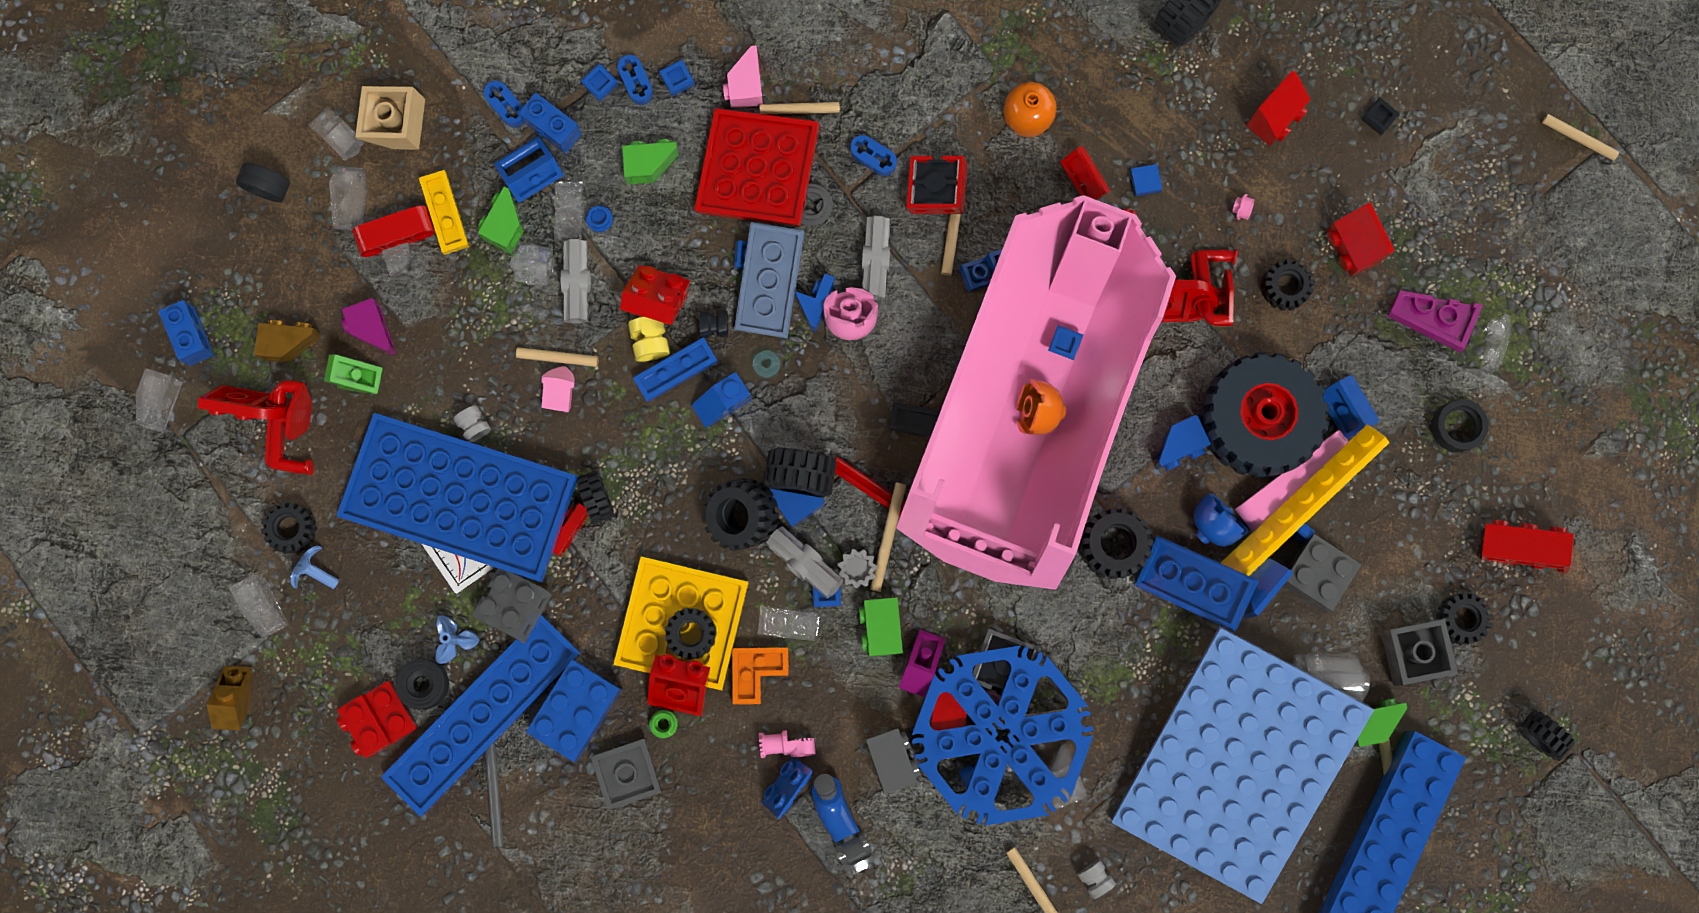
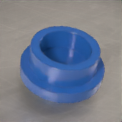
M601 205L594 206L586 214V223L594 232H605L611 227L613 216L607 207Z

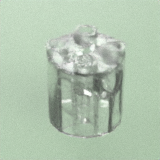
M1314 653L1293 656V665L1363 702L1369 691L1370 679L1368 671L1361 666L1359 658L1355 653Z

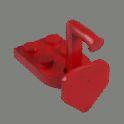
M1235 249V251L1198 250L1193 252L1191 255L1193 280L1176 279L1174 281L1161 322H1193L1204 319L1213 326H1232L1234 286L1231 270H1225L1221 288H1215L1211 284L1208 262H1231L1232 265H1235L1238 249ZM1220 305L1221 314H1214V311Z
M285 380L278 383L272 393L221 385L198 397V408L208 410V413L212 415H224L227 413L235 415V418L240 420H250L252 418L267 419L265 462L271 469L297 474L312 475L314 473V465L310 459H307L305 462L284 459L285 433L287 439L295 440L307 431L310 424L312 399L305 383ZM286 392L294 393L292 400L286 397Z

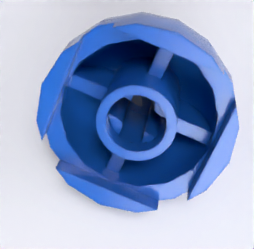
M1210 492L1195 507L1193 520L1198 528L1195 534L1205 544L1212 542L1217 546H1229L1239 541L1249 531L1240 519L1235 522L1237 519L1233 515L1234 512L1216 495H1211Z

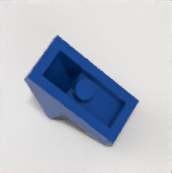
M824 274L822 281H816L812 293L816 298L795 291L796 300L809 328L815 333L824 313L823 304L825 299L831 294L835 284V277Z

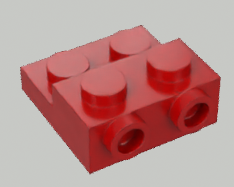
M669 654L663 656L655 655L650 671L647 704L702 716L709 683L710 667L703 666L699 661L685 662L677 660Z
M390 680L337 709L340 716L336 720L340 728L344 732L349 730L354 739L350 742L353 751L357 756L363 755L364 758H371L418 729L417 724L406 705L399 699L395 686Z

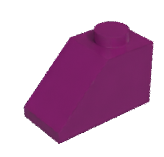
M374 298L342 309L344 318L341 319V322L347 334L350 333L357 340L387 354H397L380 304Z
M921 629L919 630L898 688L925 698L943 649L944 638Z

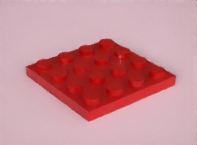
M715 108L694 209L695 212L698 214L800 228L820 128L819 122Z

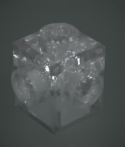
M520 244L517 253L512 254L510 269L514 271V281L523 282L527 285L538 284L547 286L553 272V249L538 247L534 244Z

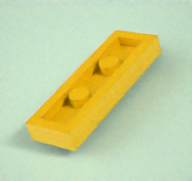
M442 170L420 177L419 181L442 253L446 255L470 247L446 171Z

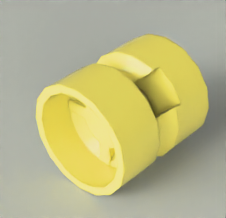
M639 317L629 321L630 336L636 341L632 345L636 361H653L669 356L668 341L665 337H662L666 332L664 323L646 317Z

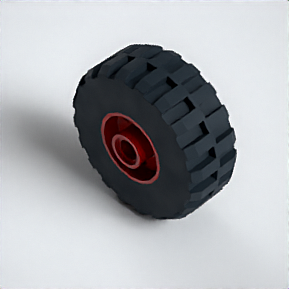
M1257 352L1253 356L1245 355L1227 365L1210 382V386L1202 398L1204 401L1203 407L1200 408L1199 418L1203 419V428L1211 443L1208 446L1211 453L1216 452L1221 457L1219 461L1224 466L1230 465L1234 467V472L1241 475L1251 474L1253 478L1277 477L1307 462L1324 441L1322 436L1327 432L1329 422L1325 420V415L1329 413V404L1327 402L1324 403L1322 397L1326 393L1322 385L1317 386L1313 380L1316 376L1311 370L1306 372L1301 368V362L1296 359L1288 361L1285 359L1284 354L1274 353L1271 356L1267 355L1266 352Z

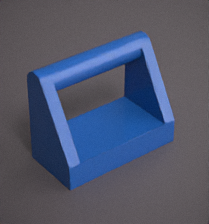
M539 136L493 163L518 203L564 176L554 157ZM539 148L542 150L544 156L511 176H507L504 171L506 168Z

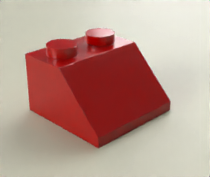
M1294 70L1288 74L1264 101L1246 125L1269 146L1276 140L1282 142L1291 131L1288 126L1294 120L1298 123L1308 112L1305 106L1311 99Z
M1371 202L1335 221L1327 229L1328 241L1332 247L1336 248L1340 256V265L1344 271L1348 272L1350 277L1380 264L1395 251Z

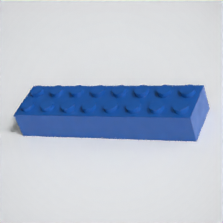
M1404 731L1392 757V763L1379 784L1319 913H1394L1466 757L1416 731Z

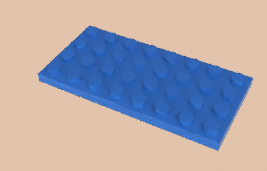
M373 413L336 516L543 582L578 476Z

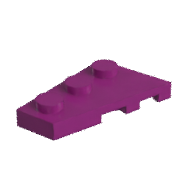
M1400 290L1396 294L1387 317L1458 352H1462L1467 345L1483 304L1473 303L1470 305L1460 303V300L1449 299L1446 301L1434 299L1430 295Z

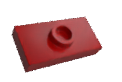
M1084 146L1077 147L1060 161L1080 196L1084 195L1099 200L1111 191Z

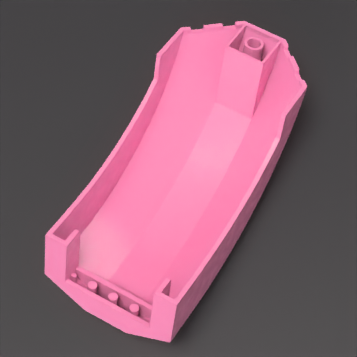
M1083 195L1074 198L1073 202L1061 205L1059 202L1040 208L1039 212L1030 215L1023 213L1015 216L896 527L943 562L995 582L1056 590L1073 561L1123 412L1149 344L1163 319L1176 278L1171 267L1167 268L1160 258L1162 253L1152 238L1146 237L1141 229L1142 223L1137 215ZM1058 325L1084 334L1074 360L1048 351ZM1031 379L1053 385L1059 390L1063 398V404L1066 405L1064 419L1060 421L1059 425L1052 432L1044 435L1023 434L1019 431L1017 419L1022 420V411H1017L1019 395L1025 383L1031 384Z

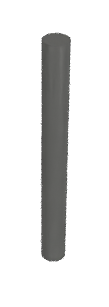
M494 743L486 750L485 761L492 847L504 846L496 744Z

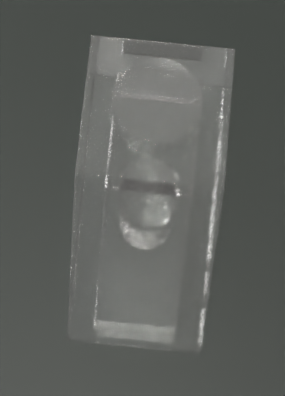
M328 107L308 124L344 161L356 156L361 146L365 143L355 138L356 133Z
M338 166L329 180L333 229L352 231L354 227L361 225L363 222L367 197L366 172L363 168Z
M145 368L136 391V424L164 433L183 382L172 376Z
M253 574L229 587L241 613L262 638L288 626L264 576Z
M1066 743L1057 746L1048 767L1057 778L1066 776L1073 759ZM1080 776L1078 777L1072 797L1062 788L1060 792L1066 795L1068 801L1064 803L1060 797L1056 796L1052 799V805L1055 809H1059L1088 797Z

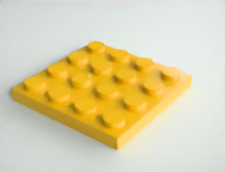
M641 557L613 665L650 673L655 655L663 656L669 654L674 656L675 659L685 662L699 661L703 666L710 667L708 687L723 691L749 582ZM684 608H696L705 612L714 622L717 632L715 644L703 657L695 659L682 658L668 647V643L665 640V627L668 625L670 617H673L677 611H681ZM687 623L680 631L681 640L688 645L697 643L702 635L701 628L696 623Z

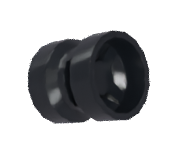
M719 310L716 316L709 311H700L701 338H709L715 332L720 338H728L727 310Z

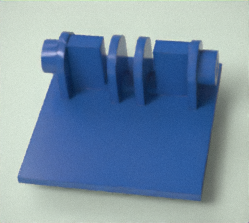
M792 757L790 761H787L782 766L780 776L775 783L765 790L761 803L780 819L784 813L786 814L793 800H796L798 792L801 793V788H804L812 777L813 770L800 762L796 757Z

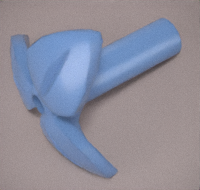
M314 546L301 556L291 574V585L293 588H298L300 574H307L332 589L336 587L339 579L312 565L310 562V558L320 551L322 547Z
M438 616L436 627L442 643L438 646L435 655L438 664L447 663L456 656L455 645L458 644L464 650H469L480 641L479 636L471 630H465L457 636V623L447 616Z

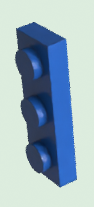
M703 337L640 373L633 379L648 403L716 364L718 361Z

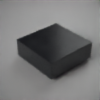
M1379 97L1361 120L1382 136L1400 113Z

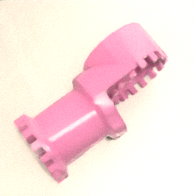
M783 730L781 734L764 735V733H759V743H762L759 744L762 747L760 748L761 758H765L769 754L783 753L785 756L790 755V757L815 755L814 738H811V740L810 738H807L808 740L803 738L804 741H801V739L788 741L787 730Z

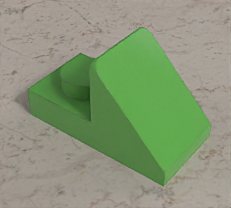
M335 354L329 355L324 382L335 384L339 389L378 394L382 367Z

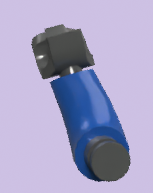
M829 774L819 775L812 787L813 803L816 812L834 842L839 843L842 841V844L837 845L835 850L844 870L860 872L868 868L867 865L874 861V855L864 834L855 837L860 830L848 808L841 783Z

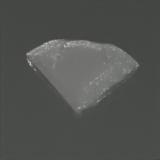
M408 242L382 250L389 275L392 278L404 271L411 258V247Z

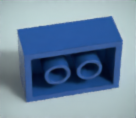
M571 659L526 733L572 762H577L623 689L578 661Z

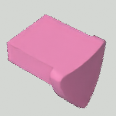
M562 366L546 372L541 378V382L544 383L542 408L569 412L575 379L573 373L567 367Z

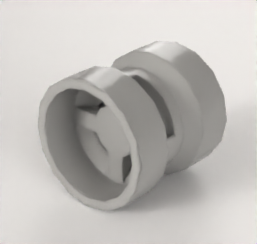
M477 405L461 411L453 419L456 425L464 430L463 436L470 443L481 439L491 431L488 423L482 421V413Z
M1100 859L1089 864L1077 874L1080 880L1089 887L1088 892L1093 899L1104 895L1116 885L1113 878L1105 873V866Z

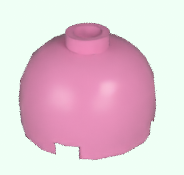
M853 287L846 288V292L839 294L838 290L832 292L826 297L823 304L826 326L834 336L840 339L857 340L867 336L875 327L878 317V304L874 301V296L868 291Z

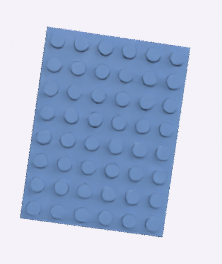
M1219 626L1114 813L1111 823L1262 904L1374 709Z

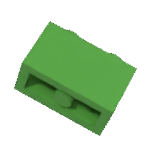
M898 597L864 600V607H859L860 624L866 623L867 632L866 635H861L863 652L868 651L869 657L902 654Z

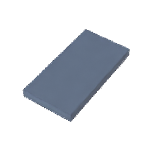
M751 222L734 330L788 338L805 231Z

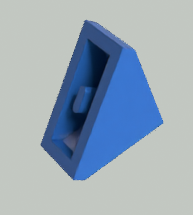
M770 489L774 494L771 497L772 501H777L778 510L791 528H794L824 507V498Z

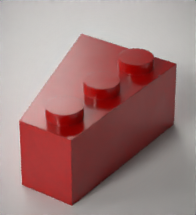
M1492 520L1491 524H1485L1481 560L1511 565H1531L1535 569H1543V567L1559 569L1560 573L1567 574L1571 567L1574 533H1568V529L1562 527H1550V531L1539 530L1538 525L1523 523L1521 527L1509 526L1507 521Z

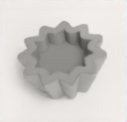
M852 549L850 555L843 554L844 561L838 563V566L842 569L839 576L845 578V585L853 584L856 589L860 584L868 586V581L875 579L873 572L878 568L877 565L872 563L874 556H867L865 550L858 553L855 549Z

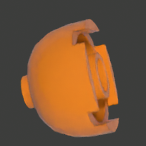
M1030 81L1019 84L1010 91L1005 99L1003 108L1005 123L1015 130V133L1019 136L1029 138L1040 136L1054 122L1057 110L1055 97L1049 88L1041 83Z
M1031 379V384L1025 383L1019 395L1017 411H1022V420L1017 419L1019 431L1023 434L1044 435L1052 432L1059 425L1060 421L1064 419L1066 405L1063 404V398L1059 390L1053 385Z

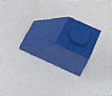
M735 372L712 386L691 406L707 429L752 401V398Z

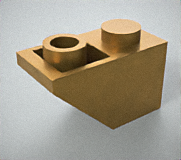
M268 320V324L258 323L254 355L265 361L290 363L318 341L320 333L312 328L311 324L296 322L295 326L285 325V322L279 320Z
M223 667L207 703L212 729L241 730L249 710L252 667Z

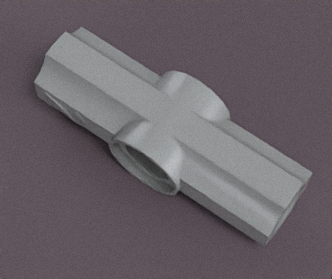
M883 216L867 217L865 245H863L862 269L864 274L862 289L870 292L874 296V300L885 299L887 271H889L890 247H888V240L890 235V218Z
M569 239L564 241V270H561V291L564 294V321L566 323L582 324L588 322V293L591 292V276L588 269V243L580 239Z
M783 526L776 529L770 535L766 542L767 546L786 562L787 567L802 581H808L827 599L835 594L843 583V579L823 562L822 557L808 544L803 545Z

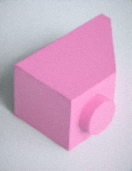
M755 45L751 46L727 74L728 83L723 84L725 100H730L731 109L760 106V104H763L757 46Z

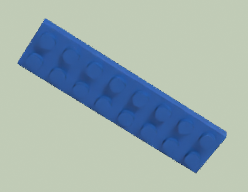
M541 615L526 643L515 640L381 778L422 817L564 672L571 659L576 660L582 653Z

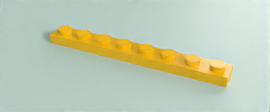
M1367 424L1220 564L1247 576L1251 575L1389 444L1387 438Z

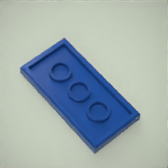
M1156 536L1150 549L1152 552L1151 556L1142 567L1134 586L1236 632L1259 581L1160 536Z

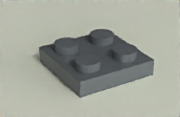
M646 739L591 756L607 811L662 793Z

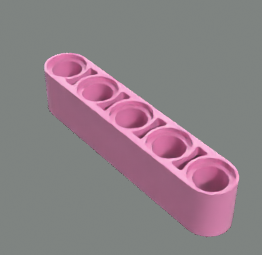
M1340 430L1336 431L1323 441L1320 448L1313 453V456L1307 462L1294 470L1274 478L1239 505L1235 511L1250 530L1254 531L1349 441Z

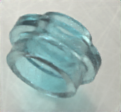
M771 351L758 353L753 360L754 371L763 378L773 377L780 369L778 356ZM763 360H770L772 362L769 368L762 367L761 363Z

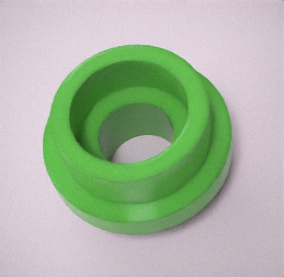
M660 710L653 714L649 725L651 732L655 736L668 738L676 732L678 722L672 712ZM661 719H667L669 722V726L665 730L659 727Z

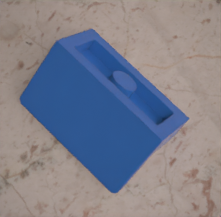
M1353 375L1338 381L1324 390L1326 394L1322 396L1323 401L1329 404V414L1346 439L1356 435L1367 424L1372 426L1379 422V418Z

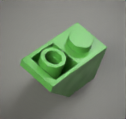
M661 139L653 144L634 141L630 142L629 145L622 146L624 177L627 185L654 183L678 157L677 143L668 139Z
M503 187L500 193L497 192L491 202L492 208L488 216L482 217L478 225V234L484 241L512 254L524 230L514 197L508 188Z
M1395 698L1378 701L1379 707L1373 708L1372 715L1353 747L1387 742L1407 709L1406 702L1396 703Z

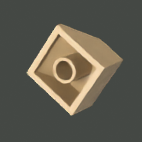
M362 86L355 138L391 149L419 150L425 98L413 87Z

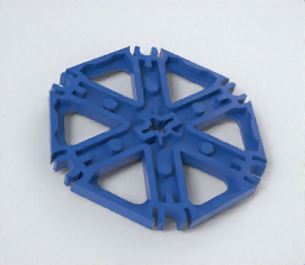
M1020 646L958 655L956 657L961 661L962 667H959L956 660H949L953 665V672L946 674L942 668L938 669L939 675L945 679L943 682L934 674L911 734H923V738L918 737L911 740L912 744L921 743L924 746L922 753L914 755L915 759L927 758L925 762L916 763L957 815L963 804L966 807L962 811V818L966 819L969 811L975 810L978 813L977 824H981L984 819V813H987L984 826L1048 816L1049 814L1045 811L1043 804H1046L1050 811L1055 812L1056 809L1052 805V799L1058 796L1064 803L1068 801L1066 795L1060 792L1062 788L1072 797L1094 734L1082 736V732L1094 730L1093 726L1084 727L1081 724L1082 717L1091 715V712L1081 711L1078 713L1077 711L1079 708L1089 706L1047 655L1042 666L1039 665L1043 657L1041 652L1037 653L1034 661H1030L1026 656L1028 647L1022 649L1020 657L1017 656ZM1005 660L1011 665V670L999 703L996 705L974 678L972 670L975 665L980 663ZM1043 676L1051 678L1067 698V708L1063 711L1025 717L1038 680ZM943 692L950 693L975 725L939 731L933 730L930 727L929 720L938 696ZM999 717L1005 722L1004 724L999 720ZM993 722L998 728L1002 730L1007 728L1009 730L1007 738L1012 747L1003 740L996 741L995 737L998 734L996 728L992 725ZM986 728L992 733L991 735L986 731ZM1013 735H1015L1020 741L1017 742ZM1065 739L1072 740L1075 743L1076 750L1066 776L1062 778L1055 777L1030 745ZM1000 746H1002L1005 749L1006 753L1003 752ZM980 753L966 792L956 794L938 773V762L942 759ZM1007 764L1033 795V802L1030 806L1000 811L995 807L994 799Z

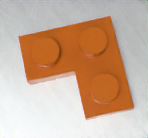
M732 648L733 705L761 704V676H789L788 648Z

